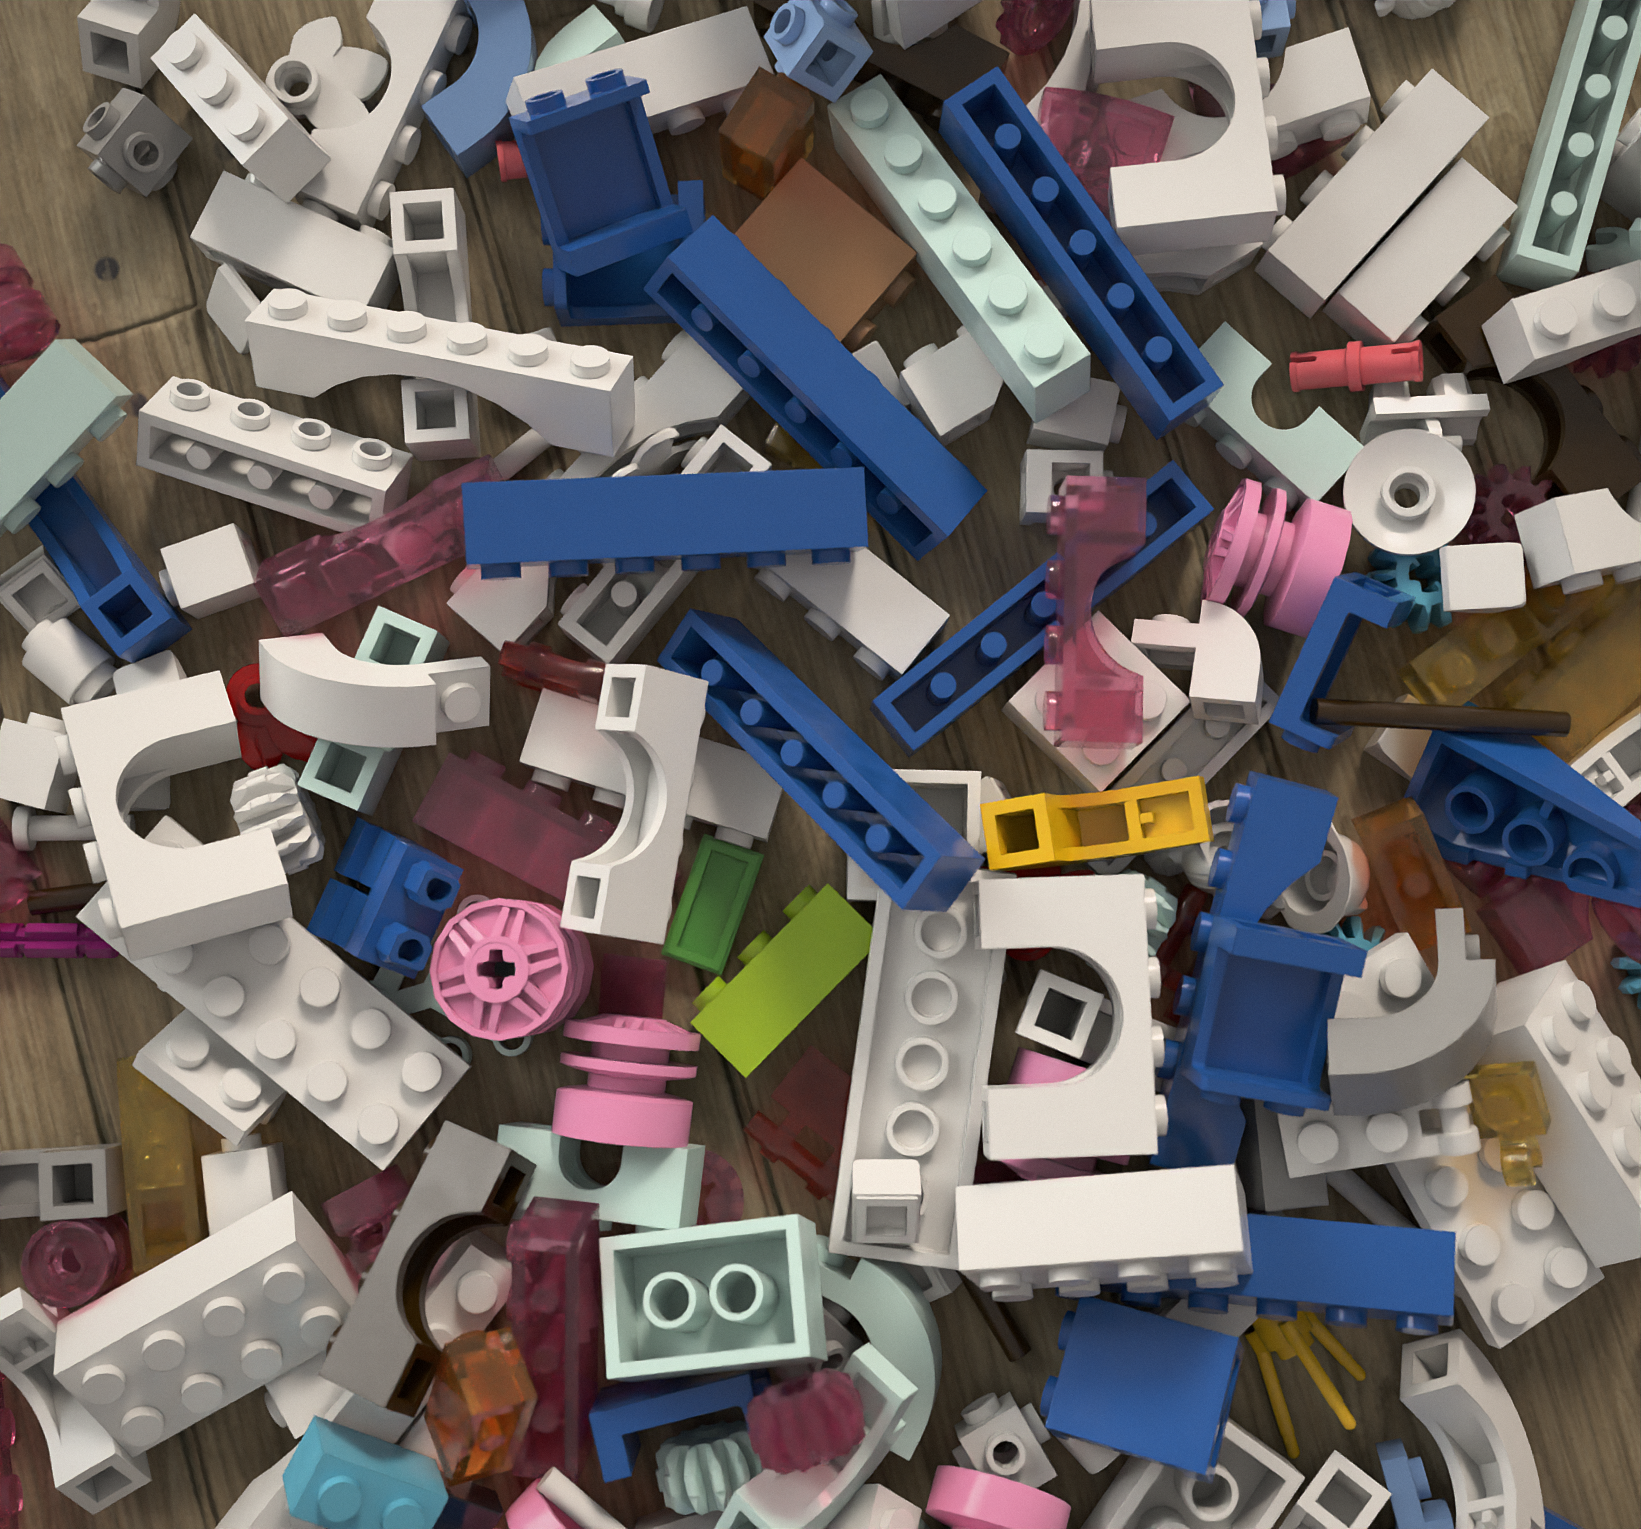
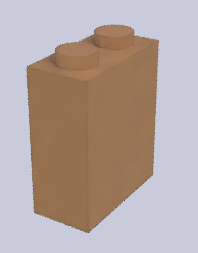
M802 157L734 233L742 241L743 245L777 279L788 287L790 293L821 324L833 332L836 339L851 354L863 348L872 337L877 328V325L872 321L885 305L888 304L895 309L907 297L917 282V278L912 275L915 269L917 252Z

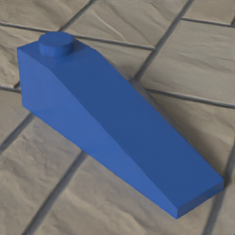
M1468 700L1464 701L1460 705L1479 707ZM1432 730L1391 825V829L1449 861L1468 865L1472 860L1505 868V875L1525 880L1530 875L1563 882L1573 892L1641 908V821L1532 736Z

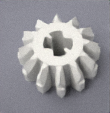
M283 763L272 768L265 766L249 772L248 777L235 781L230 802L235 811L233 818L238 824L240 835L266 828L271 829L285 874L292 875L309 868V864L323 859L326 839L321 830L322 823L315 810V803L312 802L308 789L297 785L300 780L299 773Z

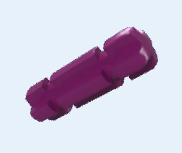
M0 923V958H23L24 954L26 958H84L85 954L87 958H115L120 954L89 927L86 928L85 924L27 923L25 927L24 923Z

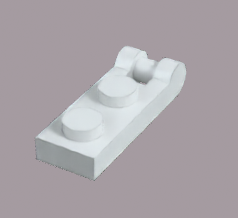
M1463 1078L1449 1090L1431 1100L1389 1113L1334 1116L1332 1099L1329 1111L1305 1108L1303 1117H1293L1277 1113L1289 1178L1437 1155L1460 1156L1479 1151L1481 1149L1478 1127L1470 1124L1466 1106L1472 1103L1469 1080ZM1431 1108L1439 1109L1442 1127L1422 1130L1418 1111Z

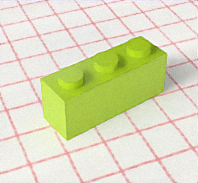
M829 883L819 892L810 884L803 889L782 911L791 921L774 938L763 930L737 957L745 967L728 984L718 976L692 1002L700 1013L690 1023L745 1078L869 953L873 927Z

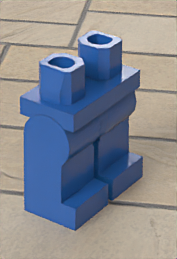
M357 817L334 871L366 885L371 890L368 893L330 878L307 930L317 937L331 941L344 948L345 951L359 959L415 979L418 971L424 969L433 949L431 942L446 908H450L453 905L461 887L458 881L464 869L447 862L444 858L409 838Z

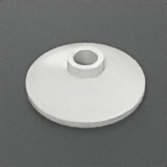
M1420 429L1391 431L1367 443L1352 460L1343 484L1344 508L1352 513V527L1373 547L1399 556L1427 554L1452 541L1462 531L1470 518L1476 494L1474 475L1462 452L1442 436ZM1403 488L1410 489L1416 493L1418 503L1411 508L1401 507L1396 503L1394 493Z

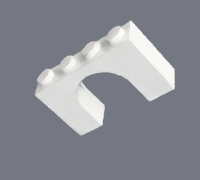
M1089 0L1088 35L1094 84L1155 77L1185 79L1198 84L1211 93L1221 105L1228 122V129L1223 136L1209 149L1193 157L1175 161L1110 168L1107 199L1110 225L1132 256L1270 241L1276 215H1284L1286 211V188L1283 175H1273L1270 156H1276L1278 151V129L1275 116H1265L1262 98L1269 97L1270 71L1267 57L1257 58L1255 40H1260L1262 36L1260 1Z
M220 670L60 708L67 734L54 737L64 775L78 772L82 786L68 790L78 828L92 825L97 840L83 844L93 883L108 880L112 897L98 900L109 940L123 937L130 962L293 917L288 882L270 828L202 846L170 848L142 839L126 825L128 813L135 800L148 787L159 780L174 774L242 757L236 720Z
M1144 874L983 879L972 882L975 950L1045 947L1068 951L1086 961L1098 973L1107 988L1112 1005V1027L1107 1044L1097 1060L1082 1073L1073 1078L1054 1083L981 1086L984 1155L990 1160L1158 1154L1157 1137H1165L1167 1135L1168 1116L1164 1095H1155L1154 1067L1163 1066L1164 1040L1161 1027L1152 1026L1150 998H1159L1161 975L1157 957H1148L1147 930L1156 929L1157 900L1154 889H1145Z

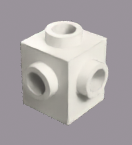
M1010 1392L1000 1398H997L995 1393H989L973 1401L963 1409L961 1415L964 1420L954 1425L962 1445L952 1450L961 1468L996 1475L1035 1489L1058 1476L1041 1444L1051 1439V1436L1031 1402L1020 1409ZM1002 1441H1008L1007 1444H1005L1002 1447H995L998 1443Z

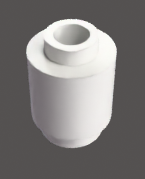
M67 618L60 619L55 623L48 619L44 620L34 627L24 639L22 648L26 651V654L22 660V665L70 706L108 697L115 689L113 673L117 668L113 666L115 662L114 657Z

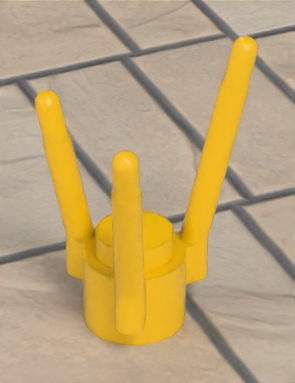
M1297 1311L1296 1321H1277L1260 1317L1252 1323L1254 1329L1248 1331L1245 1337L1256 1354L1288 1456L1296 1459L1300 1455V1450L1271 1352L1275 1351L1280 1360H1287L1297 1355L1342 1425L1347 1430H1353L1356 1427V1420L1310 1349V1346L1314 1343L1310 1332L1357 1381H1363L1366 1378V1372L1319 1321L1314 1312Z

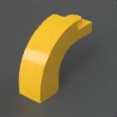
M1202 776L1085 794L1054 795L1040 793L980 804L990 871L1025 870L1087 863L1214 842L1205 781Z

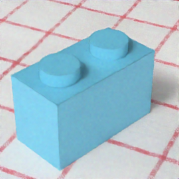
M314 1415L282 1475L290 1516L327 1529H433L449 1499L436 1459Z

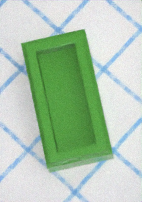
M704 834L661 954L722 976L764 855Z

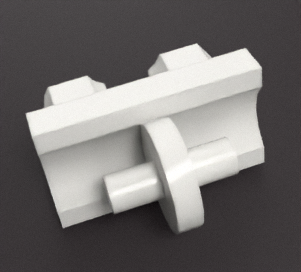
M1464 373L1441 374L1438 377L1432 378L1427 389V396L1410 397L1407 381L1373 384L1369 394L1368 413L1360 431L1361 444L1365 446L1376 437L1391 431L1420 429L1442 436L1462 451L1463 445L1474 444L1479 422L1490 411L1487 394H1472Z

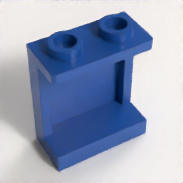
M622 68L604 71L585 79L588 90L568 97L564 96L563 90H553L533 96L525 101L526 112L509 117L557 267L576 277L693 233L687 208L673 204L641 98V96L650 93L647 80L625 76Z
M703 180L678 181V194H671L673 204L687 208L692 229L695 232L706 221ZM541 218L543 245L551 246ZM691 234L578 277L558 269L553 255V268H543L544 305L545 307L554 306L561 327L677 323L643 288L667 256Z
M1358 572L1334 577L1269 720L1270 723L1284 729L1281 736L1282 739L1300 749L1318 753L1320 747L1332 749L1351 736L1355 726L1312 724L1309 716L1311 701L1313 698H1327L1363 619L1384 628L1404 622L1416 597Z
M1214 915L1180 1073L1200 1088V1097L1218 1104L1239 1106L1241 1097L1263 1100L1264 1108L1287 1116L1303 1117L1305 1108L1329 1111L1332 1098L1320 1089V1079L1328 1049V1019L1335 1018L1344 975L1362 978L1368 951L1338 937Z
M1080 1297L1076 1312L1068 1310L1061 1324L1058 1349L1065 1351L1059 1376L1050 1375L1043 1390L1040 1414L1047 1417L1045 1428L1055 1437L1068 1440L1069 1437L1177 1469L1182 1471L1186 1477L1213 1484L1245 1351L1240 1339L1235 1336L1093 1297Z
M768 1367L632 1383L621 1382L600 1388L590 1410L589 1419L604 1483L632 1476L641 1447L638 1431L740 1406L744 1411L751 1444L765 1441L766 1420L775 1418L773 1405L776 1404Z

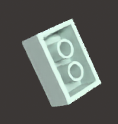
M799 1214L599 1238L607 1379L632 1383L828 1361L816 1225Z

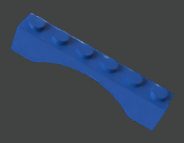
M0 375L1 399L10 387ZM76 474L59 488H55L50 483L34 500L41 506V509L28 523L60 569L80 607L118 657L135 663L163 652L192 630V627L177 607L171 605L164 590Z
M1250 770L1246 785L1236 783L1233 788L1226 813V822L1234 824L1228 849L1218 847L1211 864L1208 886L1216 888L1210 913L1200 911L1197 916L1190 943V949L1198 952L1192 977L1182 975L1179 980L1173 1002V1014L1181 1015L1174 1040L1164 1038L1163 1066L1155 1067V1077L1163 1078L1159 1095H1164L1168 1128L1165 1137H1157L1158 1154H1147L1150 1164L1168 1169L1234 1165L1246 1124V1119L1240 1106L1218 1104L1200 1097V1088L1180 1073L1214 915H1220L1258 923L1267 908L1294 881L1320 864L1338 797L1327 790Z

